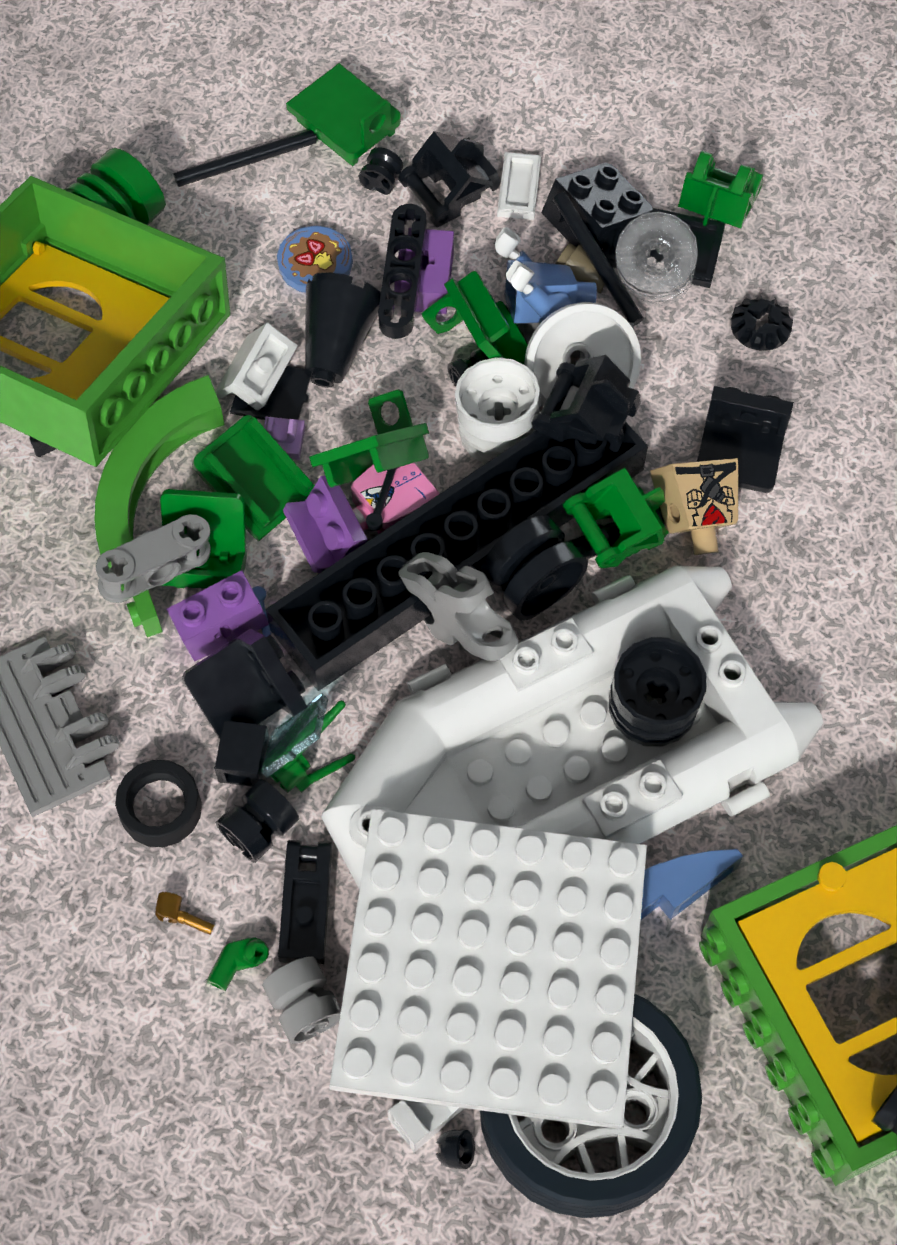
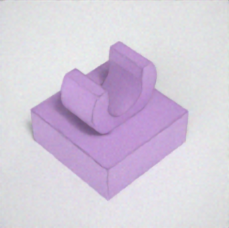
M265 417L264 428L292 460H300L305 420Z

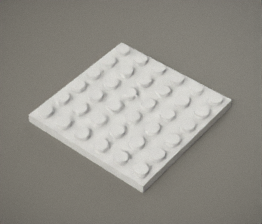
M372 809L330 1079V1090L622 1129L624 1125L647 845Z

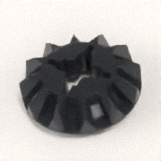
M761 294L754 300L745 297L742 304L734 308L731 317V330L735 338L748 348L759 351L773 350L782 346L791 335L793 319L789 316L788 307L778 305L776 298L772 301L765 300ZM768 313V323L755 330L756 320Z

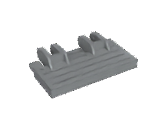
M45 636L0 656V747L32 817L112 779L104 760L87 768L85 766L105 757L107 754L115 752L120 744L117 736L110 734L79 748L75 747V743L108 727L109 720L107 715L101 712L83 718L71 690L52 698L53 695L82 682L85 679L86 672L83 666L77 664L43 678L42 674L71 661V659L75 658L76 653L73 645L68 643L50 648Z

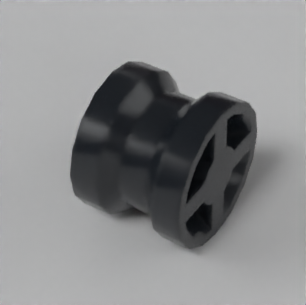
M382 147L374 148L367 157V165L362 167L358 175L359 181L366 189L376 190L388 195L395 186V178L399 177L403 169V162L396 153Z

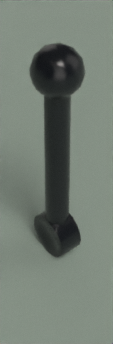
M398 468L387 470L374 512L366 518L367 527L372 531L380 530L383 526L381 514L396 469Z

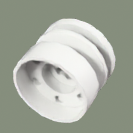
M496 357L482 360L466 369L457 382L455 402L462 445L471 457L486 464L536 431L532 427L531 422L535 414L541 413L540 388L536 376L527 366L513 359Z

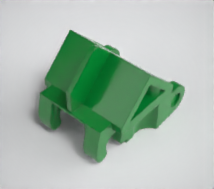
M701 151L693 173L689 171L686 173L678 207L705 216L702 226L707 227L712 218L741 229L760 193L764 181L763 175L756 172L755 168L742 164L737 175L716 168L713 154Z
M626 468L589 487L585 493H579L570 497L563 504L566 513L574 516L596 553L595 561L599 568L617 567L626 557L638 553L641 549L647 548L651 550L658 545H662L665 542L664 538L669 533L656 513V510L665 502L662 488L658 487L644 494L641 487L636 486ZM613 518L620 530L621 536L610 546L595 520Z

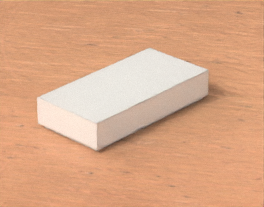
M505 152L497 217L534 220L541 155Z

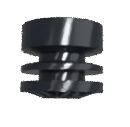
M650 637L636 642L629 647L618 661L609 691V713L615 727L627 739L643 746L662 747L679 741L691 729L706 693V672L700 658L686 644L671 638ZM648 694H649L653 699H656V698H658V697H661V698H662L661 704H659L658 701H656V700H652V701L648 702V701L646 700Z

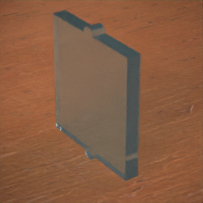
M323 693L307 704L308 707L292 716L272 731L261 771L267 778L287 762L293 761L299 753L320 738L328 698Z

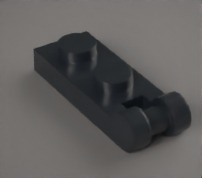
M301 840L287 841L278 950L279 962L290 963L304 957H314L318 964H324L332 862V842L319 841L318 846L302 845ZM301 863H316V871H300Z

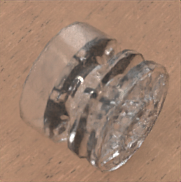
M663 212L642 214L629 222L619 235L615 254L617 275L631 298L639 304L651 307L671 305L683 298L692 286L698 259L696 237L688 224L675 215ZM656 249L658 254H663V261L657 262L654 257H650V251Z

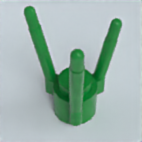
M338 701L306 734L322 711L320 706H315L283 748L270 759L271 762L265 767V770L276 783L280 782L279 786L286 793H289L294 787L302 793L312 783L355 760V755L351 753L309 775L305 772L311 766L302 753L345 708L346 704L344 701Z

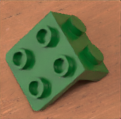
M164 490L160 498L162 526L189 514L204 518L210 527V539L208 540L210 544V557L202 566L195 567L178 575L162 586L208 588L241 570L244 573L247 559L244 498L236 493ZM186 526L184 527V534H187Z

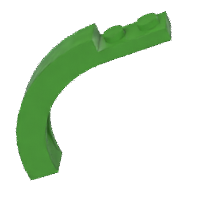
M209 375L171 391L152 404L113 448L104 466L95 500L94 521L100 555L134 540L136 508L148 480L159 465L171 453L189 440L225 425L221 405ZM111 561L108 563L109 568L112 567ZM121 584L122 591L124 590V584ZM149 590L134 596V601L126 604L134 627L143 625L147 637L162 633L163 631Z

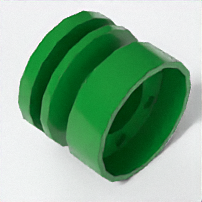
M118 148L107 150L92 164L90 173L81 174L77 177L75 183H71L64 189L146 225L150 224L164 211L166 206L164 194L151 173L136 158Z

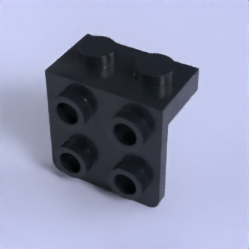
M603 163L556 178L541 213L569 243L576 247L580 245L553 201L557 194L565 191L602 249L610 230L649 217L653 207L620 174L617 168L609 163Z
M714 386L697 462L738 458V487L763 493L771 492L774 489L784 436L794 402L785 401L772 395L761 396L742 392L734 387L723 388Z
M250 628L183 673L182 680L219 739L221 738L225 721L258 725L280 709L295 716L308 707L301 696L305 692L302 682L292 670L286 672L279 660L284 657V653L271 635L265 637L263 634Z

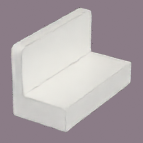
M265 323L245 338L215 391L217 397L222 399L233 392L254 409H261L265 406L298 345L270 324Z

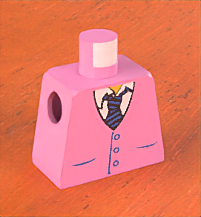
M415 463L396 469L381 514L383 526L380 530H377L378 534L440 494ZM374 464L351 485L352 501L356 505V508L352 510L363 531L368 529L366 518L374 512L387 471L378 473L375 470Z

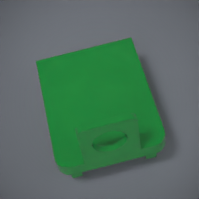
M340 63L286 103L287 111L297 118V122L307 130H312L319 140L352 167L358 163L360 156L387 135L389 137L394 135L395 129L401 124L399 110Z
M472 271L458 282L452 277L444 283L448 294L422 312L423 319L437 334L450 331L464 320L477 346L489 359L496 357L513 359L524 365L528 342L517 323L513 322L507 306L502 301L495 302L481 276L476 271ZM445 307H454L456 309L454 316L448 321L439 322L436 320V315L441 309Z
M394 390L369 399L368 405L378 435L309 456L312 467L323 466L327 483L330 487L355 481L373 464L375 470L380 473L429 458L423 435L429 434L427 423L413 426L402 390ZM386 402L394 403L399 410V419L394 425L387 424L382 418L381 409Z
M246 415L198 453L192 463L194 471L213 492L236 493L244 498L246 530L258 542L286 519L283 512L286 503L305 501L315 486L261 423L251 415Z

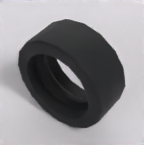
M151 760L138 764L124 776L117 788L115 806L124 829L135 841L148 847H167L181 842L193 832L201 817L202 801L194 778L183 766L170 760ZM158 780L176 784L182 790L185 798L182 813L171 823L162 826H147L141 823L135 816L133 809L134 798L138 791L145 785Z

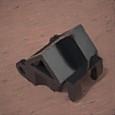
M433 131L413 157L412 165L403 169L398 177L399 182L404 187H409L430 213V220L437 228L461 216V209L465 205L480 199L481 192L487 188L495 191L500 185L498 172L484 156V145L482 143L473 141L469 137L459 141L454 136ZM429 176L434 183L443 180L449 187L451 192L444 199V205L439 202L423 182V178Z
M607 355L577 361L576 365L567 362L561 363L556 371L558 378L541 413L535 414L531 422L532 427L539 433L560 442L567 439H577L589 445V443L596 444L597 440L603 442L605 438L610 442L609 449L613 452H618L624 441L622 427L627 416L634 417L641 404L639 391L629 388L630 379ZM571 386L579 388L570 407L560 411Z

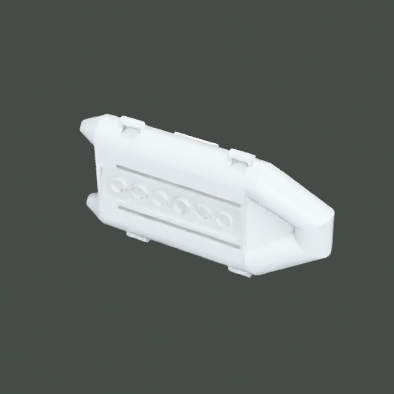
M673 566L636 585L633 578L627 575L592 592L595 605L519 641L511 652L498 661L482 659L451 674L447 665L443 664L408 681L407 686L411 694L395 703L322 813L321 818L359 889L372 809L642 844L720 802L728 815L732 817L769 798V790L762 781L799 761L822 727L823 718L818 708L811 702L772 701L714 613L732 588L730 577L722 567ZM650 637L671 638L686 644L700 658L706 672V693L691 729L679 741L662 747L643 746L627 739L615 727L609 713V691L614 671L621 655L634 643ZM649 694L646 699L648 702L652 700L658 701L659 704L662 702L661 697L653 699ZM745 784L752 786L731 798L729 797L730 792Z

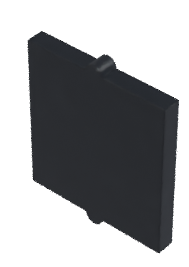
M286 366L264 407L256 410L235 395L230 414L239 416L251 415L261 420H265V417L299 420L303 403L309 400L306 393L311 377L305 373V369Z

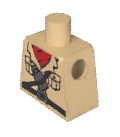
M738 458L676 463L650 470L654 488L661 487L664 493L665 502L660 506L667 531L670 534L691 532L694 555L719 552L716 529L736 525L738 521Z

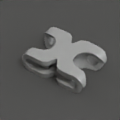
M429 552L419 553L399 570V576L407 590L417 596L432 613L425 617L424 621L434 638L448 645H453L459 641L470 654L487 661L500 660L518 644L519 639L511 623L499 616L485 600L494 591L483 572L469 566H464L458 571L446 558ZM421 572H432L429 579L418 575ZM489 633L501 638L495 642L484 641V638Z

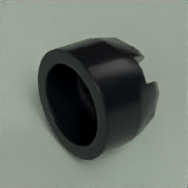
M450 1130L444 1132L437 1139L436 1143L441 1144V1153H436V1157L441 1164L452 1169H468L472 1165L475 1156V1142L469 1130ZM460 1144L464 1150L461 1158L459 1155Z

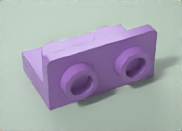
M320 476L305 501L286 503L283 508V512L314 573H321L365 544L368 540L340 485L330 487L326 476Z

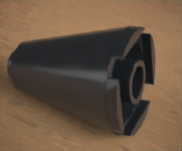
M332 272L316 273L313 275L312 281L308 279L306 285L305 373L311 377L312 383L327 388L333 387L334 383H341L344 380L378 314L381 295L378 289L365 282L364 288L352 284V276Z

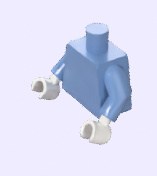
M507 227L503 228L496 237V252L505 258L509 257L511 259L507 261L504 295L514 323H541L551 313L564 306L581 302L596 303L597 286L595 282H577L570 266L533 262L524 251L518 252L515 250L521 239L514 231Z

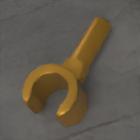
M160 892L158 894L155 914L160 921H163L164 917L169 918V923L179 922L211 935L214 924L193 916L188 912L180 911L181 896L170 892Z

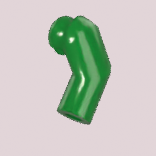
M256 937L228 943L221 951L206 982L226 991L236 971L256 967L267 960L269 956L268 945Z

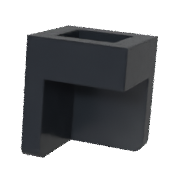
M225 721L223 723L214 767L218 782L252 787L259 779H263L270 743L267 726L234 721Z

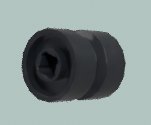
M259 779L242 796V806L232 805L215 822L226 840L243 851L242 854L253 863H256L273 846L272 837L274 835L283 836L299 820V815L289 801L276 788L263 779Z

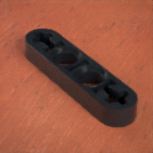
M415 204L399 206L394 210L391 220L378 317L379 329L382 334L392 339H401L408 336L414 327L427 233L426 213L423 208ZM407 220L414 221L412 223L411 236L405 235ZM401 249H410L416 254L412 259L405 261L395 257V253ZM403 280L410 283L411 288L408 291L399 293L393 291L390 286L393 282ZM394 305L401 306V317L398 323L391 322L394 317Z

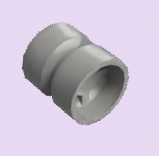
M304 957L284 965L270 974L262 984L272 1007L283 1011L279 1021L289 1042L292 1044L304 1042L316 1036V1032L320 1034L332 1028L340 1020L341 1008L333 992L323 989L327 980L314 957Z

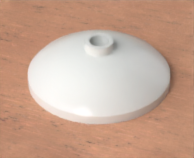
M591 302L574 303L554 311L540 323L528 343L524 365L537 378L540 388L541 406L543 407L558 378L556 371L559 365L563 362L571 363L570 355L577 350L580 351L578 361L607 355L630 379L629 388H634L639 376L641 350L635 331L623 316L601 304ZM571 386L560 411L570 407L579 388Z

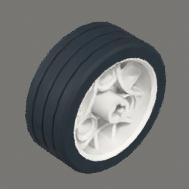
M634 994L630 1047L639 1053L646 1063L634 1078L628 1075L625 1105L630 1103L637 1104L644 1109L647 1120L643 1124L634 1125L627 1122L624 1118L622 1129L533 1117H527L518 1123L516 1115L480 1110L481 1130L491 1158L506 1180L530 1201L555 1213L580 1218L613 1216L640 1206L660 1191L688 1154L700 1122L702 1090L699 1069L685 1037L670 1017L649 1000ZM651 1071H653L660 1089L642 1083ZM552 1121L559 1122L565 1127L567 1138L560 1143L547 1141L541 1132L544 1124ZM615 1143L618 1169L612 1172L595 1173L586 1148L597 1144ZM626 1144L638 1147L647 1153L629 1165ZM575 1154L582 1172L568 1170L561 1165Z

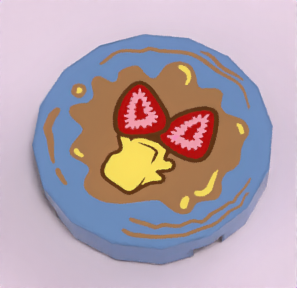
M322 226L303 227L290 233L280 244L277 253L279 272L283 280L297 291L305 293L308 279L312 281L314 274L332 272L350 275L353 264L350 244L344 236L331 228Z

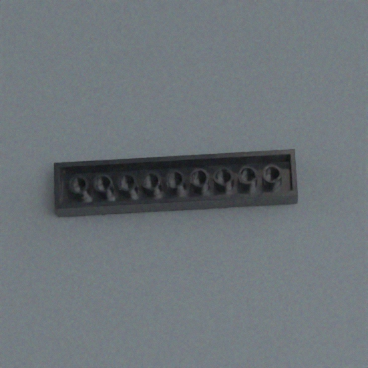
M626 421L622 427L624 441L618 452H613L609 449L610 442L605 438L603 442L597 440L596 444L589 443L588 445L577 439H567L560 442L538 431H534L266 608L270 631L317 691H320L432 614L417 596L407 590L399 576V570L410 559L419 553L429 552L446 558L458 571L464 566L480 571L486 555L494 545L509 531L524 521L536 516L548 515L560 528L574 518L572 514L568 515L563 508V504L570 497L579 493H585L589 487L623 468H626L631 478L644 470L648 445ZM421 572L418 575L429 579L432 572Z

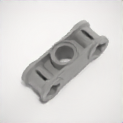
M185 515L178 520L154 531L145 532L134 540L101 554L96 562L100 595L111 603L125 602L146 590L166 584L174 577L195 567L202 566L210 557V544L208 542L210 539V527L208 522L198 515ZM185 526L187 527V534H184ZM110 561H111V565H112L111 568L108 567V563H109ZM121 584H124L123 591H121Z

